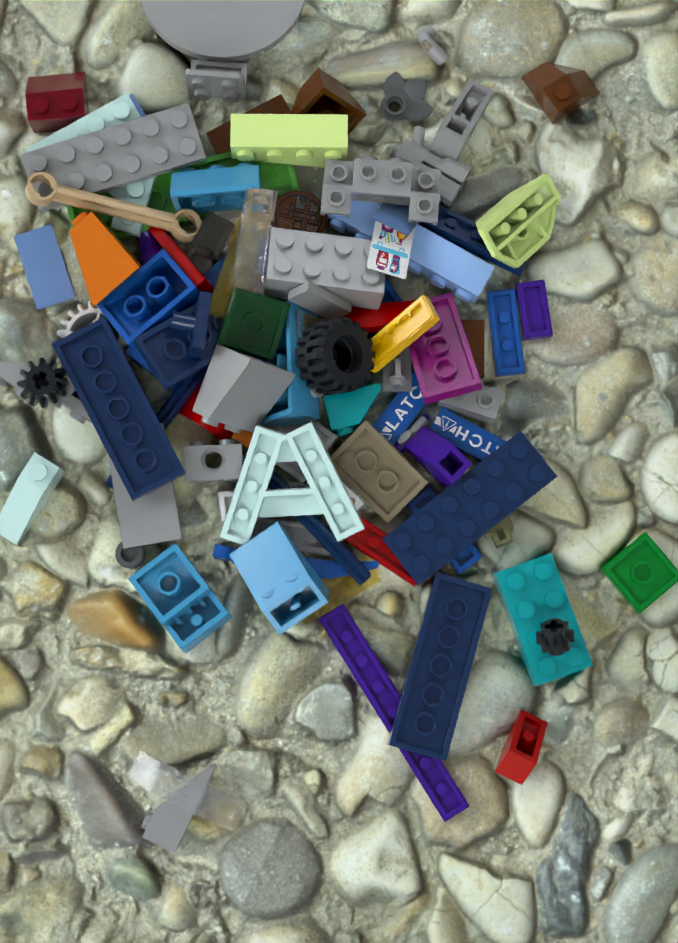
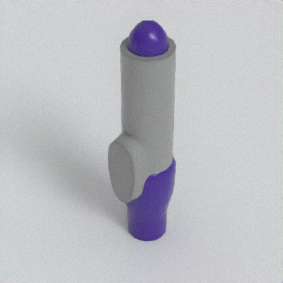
M428 414L420 415L413 425L403 432L394 445L401 453L406 451L403 446L423 426L426 427L429 424L430 416Z

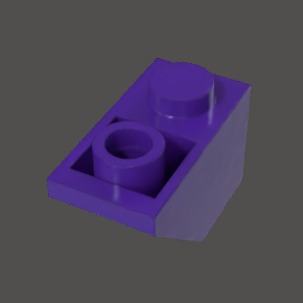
M425 426L403 446L443 488L453 485L472 465L451 442Z

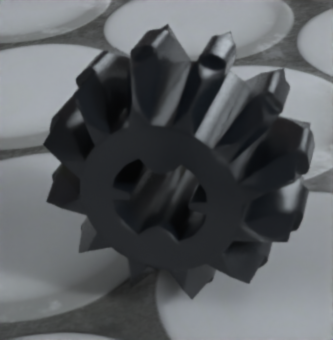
M43 357L39 358L38 366L32 361H28L27 364L31 370L27 372L21 369L19 373L26 379L17 382L18 387L25 388L20 393L23 399L30 398L29 404L33 407L40 401L41 407L47 409L48 400L54 405H58L57 394L65 397L67 392L61 387L69 385V380L62 378L66 373L63 367L57 368L58 363L55 360H51L47 364ZM46 377V380L49 382L46 388L44 386L40 387L38 381L40 379L45 381Z

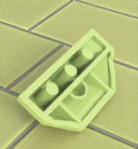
M545 173L510 192L475 222L477 230L491 256L514 269L519 268L551 237L556 218V206H559L561 196L549 173Z

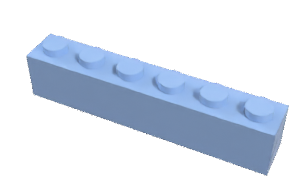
M351 201L350 218H346L345 215L327 214V221L338 232L344 233L346 231L354 235V238L372 240L376 221L372 219V216L382 204ZM417 224L415 226L407 270L417 275L419 273L424 274L430 278L429 281L439 288L447 287L455 292L454 295L464 302L472 301L476 303L495 267Z

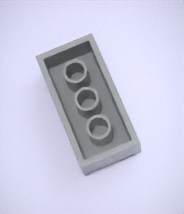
M271 227L263 295L288 298L291 289L310 281L352 303V307L379 310L384 295L385 273L366 267L372 240Z

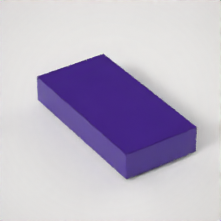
M545 280L516 283L515 290L523 341L552 337L553 331Z

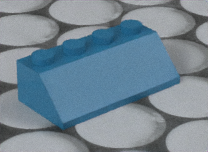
M289 300L285 301L291 305L274 360L253 355L255 358L295 374L293 381L260 423L264 427L296 426L319 419V397L314 398L311 395V389L306 386L307 380L301 379L299 376L301 370L300 368L297 369L295 363L298 362V357L295 356V349H299L297 341L298 338L303 337L304 314L316 317V314Z

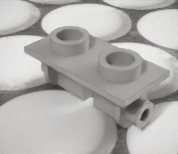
M408 348L404 349L382 368L383 392L412 391L411 358Z

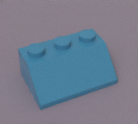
M245 162L238 164L237 167L225 168L222 165H213L208 167L207 170L183 168L171 175L170 197L176 212L182 209H190L200 214L264 208L259 165Z

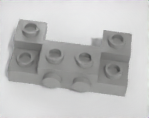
M371 155L355 158L354 161L325 159L320 215L335 214L345 215L346 218H350L351 201L409 206L408 223L415 221L437 225L441 169L413 167V163H409L402 158H391L389 161L378 160L377 157Z

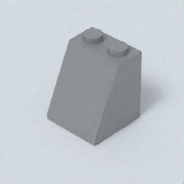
M217 344L192 411L203 416L201 421L206 424L218 427L219 423L225 424V429L238 434L241 433L242 429L254 433L256 425H260L293 381L295 374L261 359Z

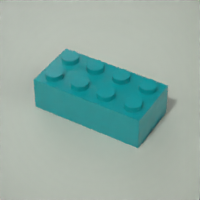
M551 553L491 574L532 685L539 686L594 666ZM551 618H559L564 622L568 621L569 629L574 630L575 642L570 643V651H566L559 656H552L547 652L543 653L541 645L536 642V632L541 631L540 623H544Z

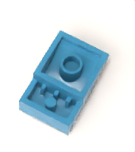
M176 543L128 578L153 614L184 653H188L233 618Z

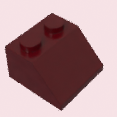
M85 72L28 77L25 92L27 122L34 133L59 131L89 114Z

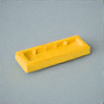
M425 295L420 296L371 338L373 342L371 348L372 351H375V358H372V362L375 363L374 370L370 371L377 373L440 320L429 297Z

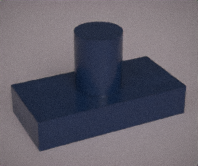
M200 291L196 300L194 314L173 311L171 329L192 332L189 357L200 358L205 349L212 293Z

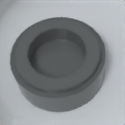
M120 542L116 548L115 557L121 566L133 569L139 567L144 562L146 551L144 546L123 549V544Z

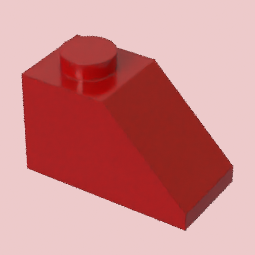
M521 709L501 750L495 772L522 785L537 764L548 722Z

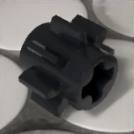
M551 618L544 623H540L541 631L536 632V642L541 645L543 653L547 652L552 656H559L566 651H570V643L575 642L574 630L569 629L568 621L564 622L559 618Z

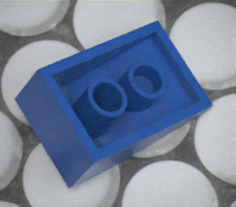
M162 249L100 301L97 307L131 347L134 345V338L170 319L173 311L182 312L196 304L200 291L169 254Z

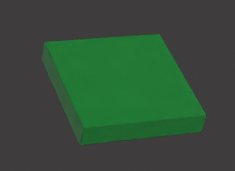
M643 532L600 568L602 573L637 614L644 611L678 582V569L646 532Z

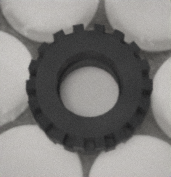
M340 317L310 325V328H306L302 332L303 337L298 338L297 344L299 349H295V356L298 357V362H295L296 367L301 370L299 374L301 379L307 380L306 386L309 389L316 388V393L334 395L356 391L358 388H362L365 385V381H368L372 376L370 370H374L375 363L372 362V358H375V351H372L371 348L373 342L367 338L368 332L366 329H360V323L357 321L352 322L351 318ZM333 347L336 350L338 357L337 366L333 359Z

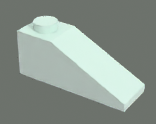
M34 452L19 475L0 513V535L18 545L63 477L65 471Z

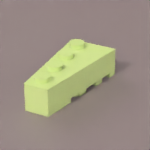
M231 114L230 148L232 159H238L243 162L261 161L325 168V159L347 161L348 115Z

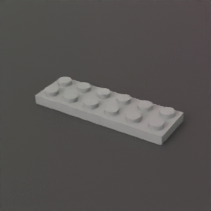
M189 102L21 154L28 178L33 173L46 172L53 176L59 185L94 194H101L207 160ZM41 181L33 183V188L40 194V197H46L52 193V189L47 183ZM52 201L47 206L37 207L40 212L65 204Z

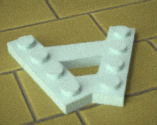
M128 93L33 144L26 148V150L30 152L137 119L141 116ZM157 176L107 192L115 199L148 207ZM113 217L110 228L113 231L140 237L143 224Z
M312 421L287 434L258 424L256 425L220 534L221 538L243 545L251 540L257 519L265 517L324 514L337 541L365 528ZM297 461L310 486L267 490L276 462Z

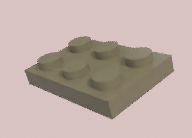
M365 420L330 456L339 476L387 523L429 482L368 420Z

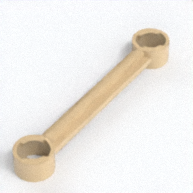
M46 172L33 173L28 178L25 189L27 199L36 206H47L54 201L168 230L177 241L183 243L193 241L202 226L199 215L193 210L182 209L176 214L78 190L57 184L54 177ZM38 181L47 183L51 187L52 193L49 196L40 197V194L34 190L33 183ZM186 218L192 221L195 226V232L185 234L186 231L179 226L178 219Z

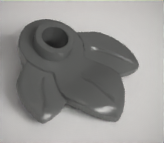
M398 72L392 73L383 85L385 97L380 105L383 117L392 122L402 119L418 122L427 118L433 112V107L423 101L427 88L426 80L414 79L404 82ZM391 105H397L399 107V111L392 112L389 109V107Z

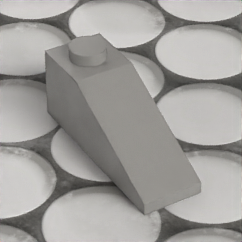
M469 79L440 125L429 152L441 159L452 157L457 160L488 106L494 91Z
M210 764L160 804L154 813L148 811L141 825V828L145 829L142 838L175 853L216 766Z

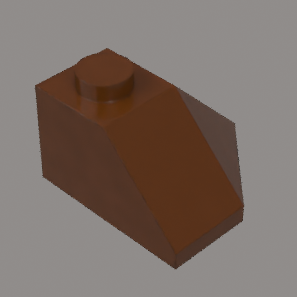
M545 62L522 76V80L552 124L600 94L585 70Z
M317 68L302 85L290 113L348 115V134L366 116L365 110L341 82L320 68Z

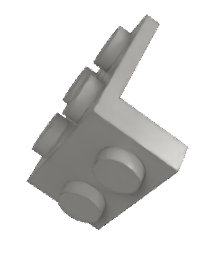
M191 59V68L185 70L189 96H193L198 100L222 98L223 101L232 103L246 100L248 63Z

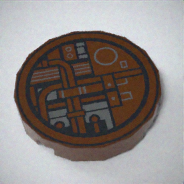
M292 190L282 194L274 202L270 211V227L323 234L327 225V214L325 216L320 215L321 201L315 195L303 190Z

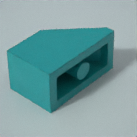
M380 383L358 388L352 392L324 396L323 405L330 431L334 434L337 433L338 437L353 434L355 432L354 429L360 427L380 394Z

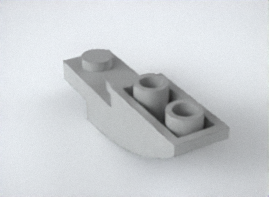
M0 362V385L5 387L9 383L16 388L14 394L22 398L20 393L25 388L18 387L17 382L26 378L19 372L21 369L27 372L31 369L27 364ZM46 377L45 381L42 379L38 381L40 387L44 386L46 388L49 384ZM69 380V385L61 387L67 392V395L63 397L57 394L56 398L59 404L54 406L60 409L63 404L72 410L69 415L80 423L84 424L86 420L92 423L82 402L77 399L78 394ZM30 398L23 399V400H25L26 402L29 403V399H30Z

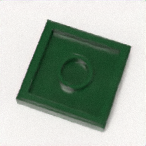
M233 286L216 343L274 360L291 304Z

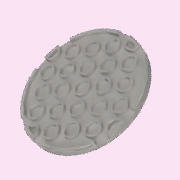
M140 0V3L152 28L173 48L201 60L213 59L234 62L248 59L249 56L262 51L266 52L281 42L297 23L305 0Z

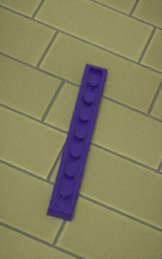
M341 604L318 620L390 734L401 695L344 604ZM399 748L444 822L469 807L468 802L441 760Z

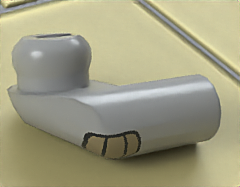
M425 25L422 30L418 31L416 38L425 53L440 66L449 55L433 40L436 36L434 28Z

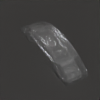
M248 186L237 237L233 286L264 295L266 280L263 279L271 221H274L278 191Z
M143 750L139 752L127 776L133 782L172 804L235 832L248 806V803L173 768L167 762Z

